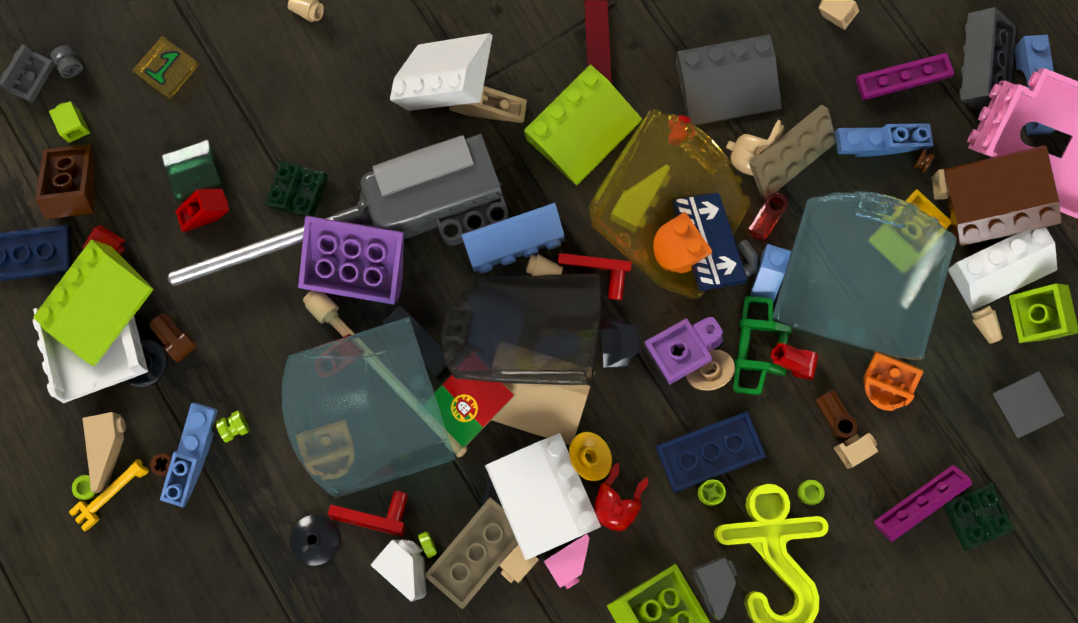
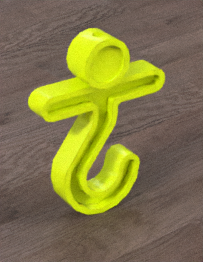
M773 484L757 486L749 492L745 506L748 515L755 522L719 525L714 531L715 540L723 545L750 543L794 594L795 601L792 610L787 614L777 615L770 609L764 594L755 591L749 592L744 599L748 616L754 623H813L819 612V594L816 585L787 553L786 544L791 539L824 536L828 531V523L819 516L785 519L790 511V500L787 493L779 486Z

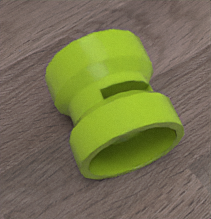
M240 410L233 412L228 418L222 417L215 421L217 430L226 443L233 440L234 436L238 434L244 435L250 432L248 423Z
M712 479L702 483L698 488L697 494L701 503L713 506L723 501L726 491L721 482Z

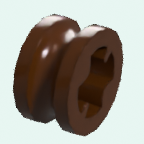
M925 149L921 151L913 165L914 169L920 168L922 173H925L934 158V154H927Z
M164 453L155 455L150 462L151 471L158 476H167L172 456ZM160 460L168 461L165 465L166 470L158 469L161 465Z

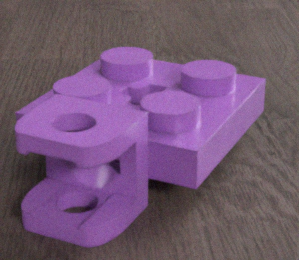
M713 317L705 318L694 324L693 327L686 318L646 340L644 344L670 385L712 361L709 352L720 346L723 342V330ZM676 346L679 349L684 348L685 350L682 352L683 355L674 356L673 348Z

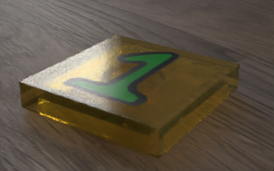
M161 36L132 71L170 99L199 66V63Z

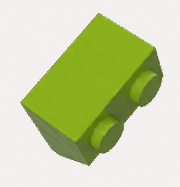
M1056 283L1009 296L1019 343L1055 339L1078 333V324L1069 285Z

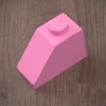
M588 534L544 561L560 588L565 585L566 589H569L580 581L578 576L583 571L590 539Z

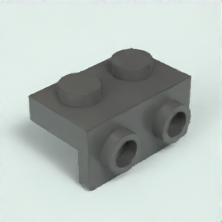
M22 44L19 50L14 53L13 60L8 68L2 73L0 85L9 93L33 103L56 64Z

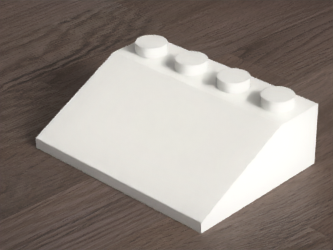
M487 33L417 45L394 77L390 100L408 111L481 102L493 35Z
M560 433L485 465L525 561L601 527L580 477L571 464L569 452Z

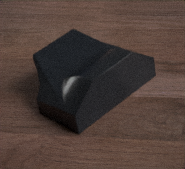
M623 318L599 320L603 369L628 367L630 360L640 352L637 326L627 323Z

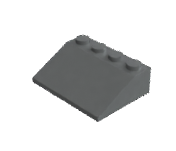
M770 34L677 52L675 65L687 117L691 118V127L775 112L782 109L776 56Z

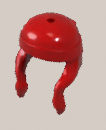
M616 463L612 467L610 476L600 485L594 504V512L599 523L614 531H624L634 522L642 507L641 493L648 485V477L639 482L633 500H621L618 493L610 487L619 474L620 463Z

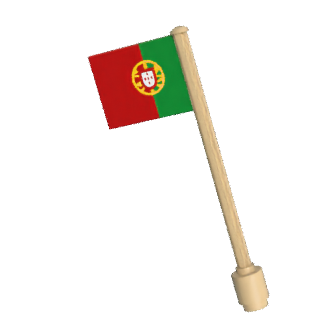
M311 290L303 298V302L306 304L305 308L321 324L325 322L330 323L343 337L348 334L352 335V341L360 351L365 353L363 358L452 449L456 457H462L466 453V446L515 396L475 353H472L441 387L422 404L338 317L337 311L339 307L326 293Z

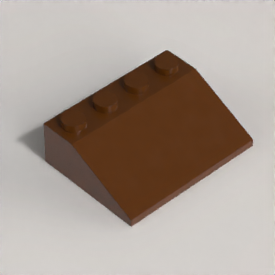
M1046 145L944 169L952 233L960 246L1061 224L1059 198Z

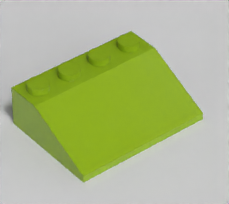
M590 64L524 130L526 140L577 186L642 121V118L609 80Z
M91 239L33 318L47 333L88 364L95 367L154 289L111 246Z
M676 564L607 605L616 623H710Z

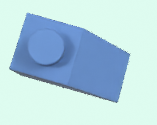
M767 244L761 255L750 296L770 298L774 302L785 275L791 251Z

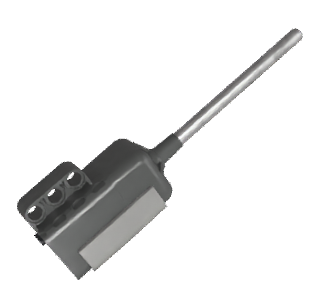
M481 134L466 139L463 135L372 166L373 171L366 173L361 179V193L357 205L326 218L359 225L364 223L371 227L404 232V239L438 227L444 242L453 246L464 243L462 234L509 219V215L501 191L503 189L501 179H497ZM495 212H502L504 214L503 219L500 221H495L491 217ZM472 220L481 221V225L477 229L470 228L469 223ZM304 226L172 271L168 274V281L171 285L177 286L303 242ZM454 227L458 229V233L454 237L446 235V231L449 228Z

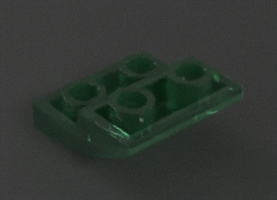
M208 140L162 155L167 177L176 201L190 197L197 189H213L222 186Z
M280 161L265 205L302 217H314L328 175L322 171L303 168L299 164Z
M993 483L957 496L943 505L964 551L1015 531Z

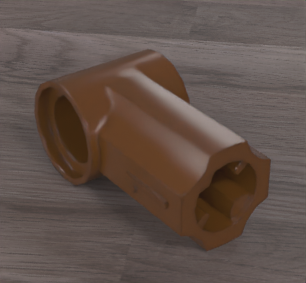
M168 314L158 315L151 321L149 327L165 345L163 347L177 363L197 348L196 343L186 332L181 331Z
M835 390L829 391L815 400L816 405L831 428L832 435L836 439L844 441L856 433L858 424L849 415ZM839 422L848 424L850 428L849 433H842L839 430Z

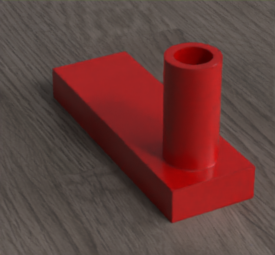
M559 253L558 265L611 271L608 299L622 300L625 272L630 273L632 261Z
M394 491L386 518L335 505H330L328 516L332 520L403 537L406 527L401 522L408 494Z

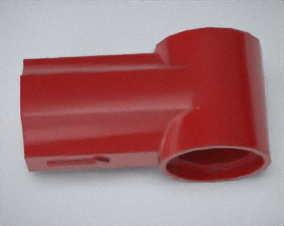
M778 343L772 349L771 358L774 364L792 371L791 374L795 377L808 380L814 379L819 357L817 353L799 350L785 343Z

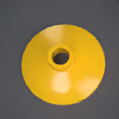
M592 432L580 433L571 441L569 458L575 471L582 478L589 481H598L605 478L612 466V456L606 442Z

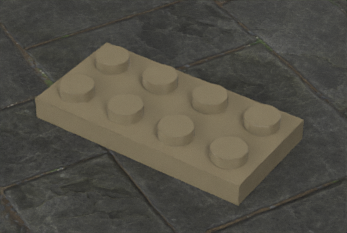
M820 105L749 163L760 196L767 200L836 143L827 107Z
M490 497L424 575L461 609L469 603L518 544L503 507Z

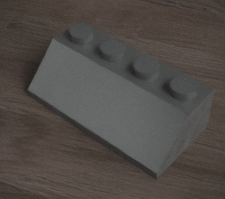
M996 7L968 13V20L965 24L966 44L963 46L964 66L961 69L963 80L959 94L961 101L972 109L982 110L984 106L988 107L992 99L989 97V94L995 84H999L1000 81L1012 83L1016 26Z

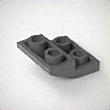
M1039 371L992 393L1017 438L1065 416Z

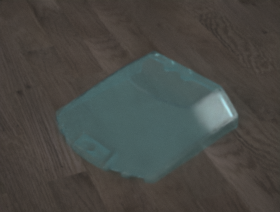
M855 191V193L834 192L830 195L810 198L806 203L772 318L800 331L870 351H876L891 357L921 361L924 357L957 238L951 231L948 232L938 223L939 220L935 217H930L913 204L888 195Z
M409 317L288 356L284 368L281 392L282 411L287 434L299 461L319 486L334 498L455 460Z

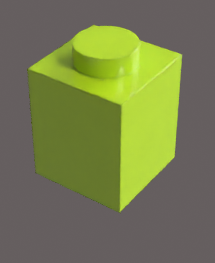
M71 101L61 103L55 109L49 111L59 135L68 143L90 133L80 109Z

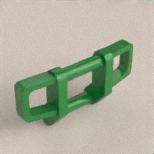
M747 296L744 301L742 319H740L739 323L741 334L738 357L734 361L735 376L733 389L736 393L758 396L762 394L767 373L785 376L787 369L769 362L747 360L751 330L779 334L778 343L788 345V336L791 335L792 327L773 322L772 299ZM751 303L767 304L768 321L747 319L749 305ZM741 369L762 372L756 389L739 387Z

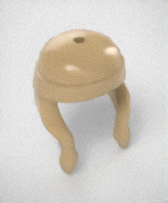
M778 120L768 140L743 134L737 139L736 143L729 141L726 148L732 151L730 159L732 165L740 172L753 176L749 163L758 157L761 152L769 148L771 143L774 144L783 136L784 126L781 125V121Z

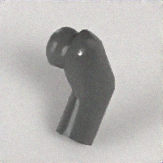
M743 240L737 247L746 258V264H743L746 277H749L751 274L755 275L758 271V254L748 240Z

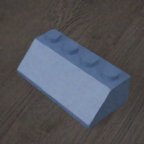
M552 203L462 234V238L473 271L485 273L492 270L494 265L500 263L508 265L515 262L517 257L524 255L527 258L531 254H538L540 249L547 247L548 250L561 246V242H564V232L556 204Z

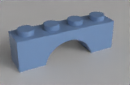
M1048 35L1024 36L1014 47L1016 68L1023 71L1027 84L1034 71L1038 72L1039 69L1045 68L1054 72ZM1038 122L1026 124L1027 136L1051 134L1055 131V129Z

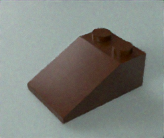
M91 144L44 149L35 201L44 218L53 219L93 214L96 196Z

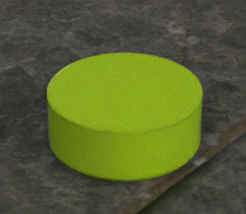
M89 475L77 477L72 484L73 495L80 500H91L98 494L91 492Z
M816 480L804 481L798 488V497L806 505L819 504L824 498V488Z
M426 531L418 535L426 556L431 558L437 555L436 546L429 532Z

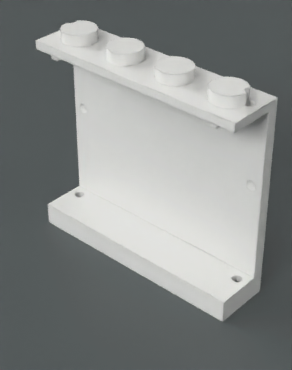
M38 308L33 309L34 315L39 310ZM134 316L95 367L88 364L47 333L33 319V325L40 339L37 341V344L44 357L42 367L49 379L47 384L48 392L62 403L148 372Z

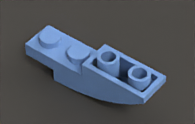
M930 123L886 124L882 128H838L835 131L838 154H855V157L898 154L934 146Z
M191 403L178 450L173 452L160 497L161 501L185 507L201 473L214 436L212 429L217 409L198 403Z

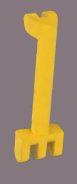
M137 459L89 505L86 501H80L69 511L71 516L77 515L80 511L82 512L75 519L78 524L86 519L88 520L81 526L84 532L100 520L95 514L99 508L134 476L143 477L149 472L147 467L142 466L143 463L140 459Z

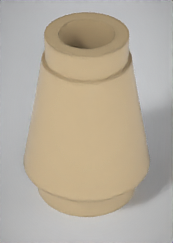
M318 0L288 1L289 10L310 22H318L323 16L324 6Z
M531 254L526 273L531 274V277L559 280L563 266L539 254L537 256Z
M991 306L983 307L972 313L974 318L972 322L989 344L1003 339L996 311L992 310Z

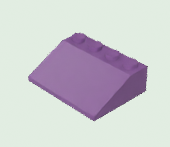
M305 216L298 288L394 305L401 294L404 232Z

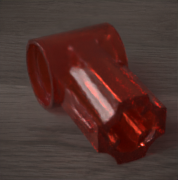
M781 193L770 194L747 232L754 238L765 242L787 209V198ZM775 201L779 203L781 210H773L769 202Z

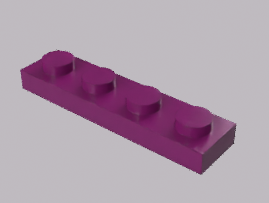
M943 53L858 75L855 80L863 101L951 78L954 75V71L948 54Z
M950 466L873 521L875 527L893 542L972 485L970 477L956 466Z

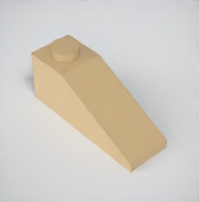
M483 86L481 102L453 105L449 107V110L470 117L523 123L527 100Z
M114 412L83 418L91 492L102 493L108 487L124 441L125 421L120 414Z

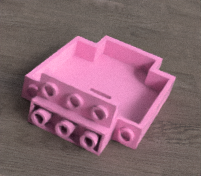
M1045 68L1039 69L1038 72H1033L1028 81L1030 88L1020 84L1000 81L999 84L993 86L989 97L992 99L988 107H983L978 117V120L981 122L977 130L973 129L969 135L967 143H970L968 148L991 158L1031 149L1033 147L1023 143L1020 137L1022 127L1029 122H1038L1071 135L1072 137L1062 157L1059 158L1049 154L1059 198L1060 212L1078 219V81Z

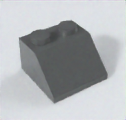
M716 558L691 569V572L711 618L720 620L725 615L736 584L734 576L737 573L731 561H726L725 558Z

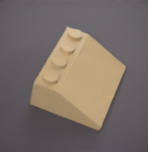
M500 342L491 371L515 396L491 421L544 438L560 433L564 443L570 445L576 435L595 372Z

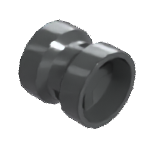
M62 45L51 52L50 56L53 62L58 65L57 69L62 77L71 78L83 70L80 60L75 58L76 53L72 46Z

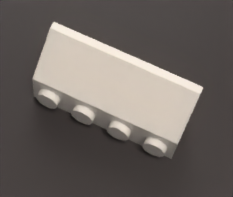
M1046 227L1017 233L955 263L947 270L972 312L1057 271L1055 242Z
M392 540L371 566L411 602L422 599L427 594L426 577H424L425 558L420 554L423 550L412 540Z

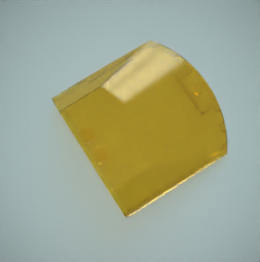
M650 110L589 204L592 227L661 288L691 299L699 298L705 290L699 291L693 270L685 273L666 271L658 264L655 258L653 244L657 231L661 226L676 217L672 202L674 199L719 193L733 236L751 203L748 195L744 196L740 183L742 180L740 176H735L729 166L731 164L730 159L706 133L692 123L686 124L679 120V116L674 114L666 115L660 113V110Z

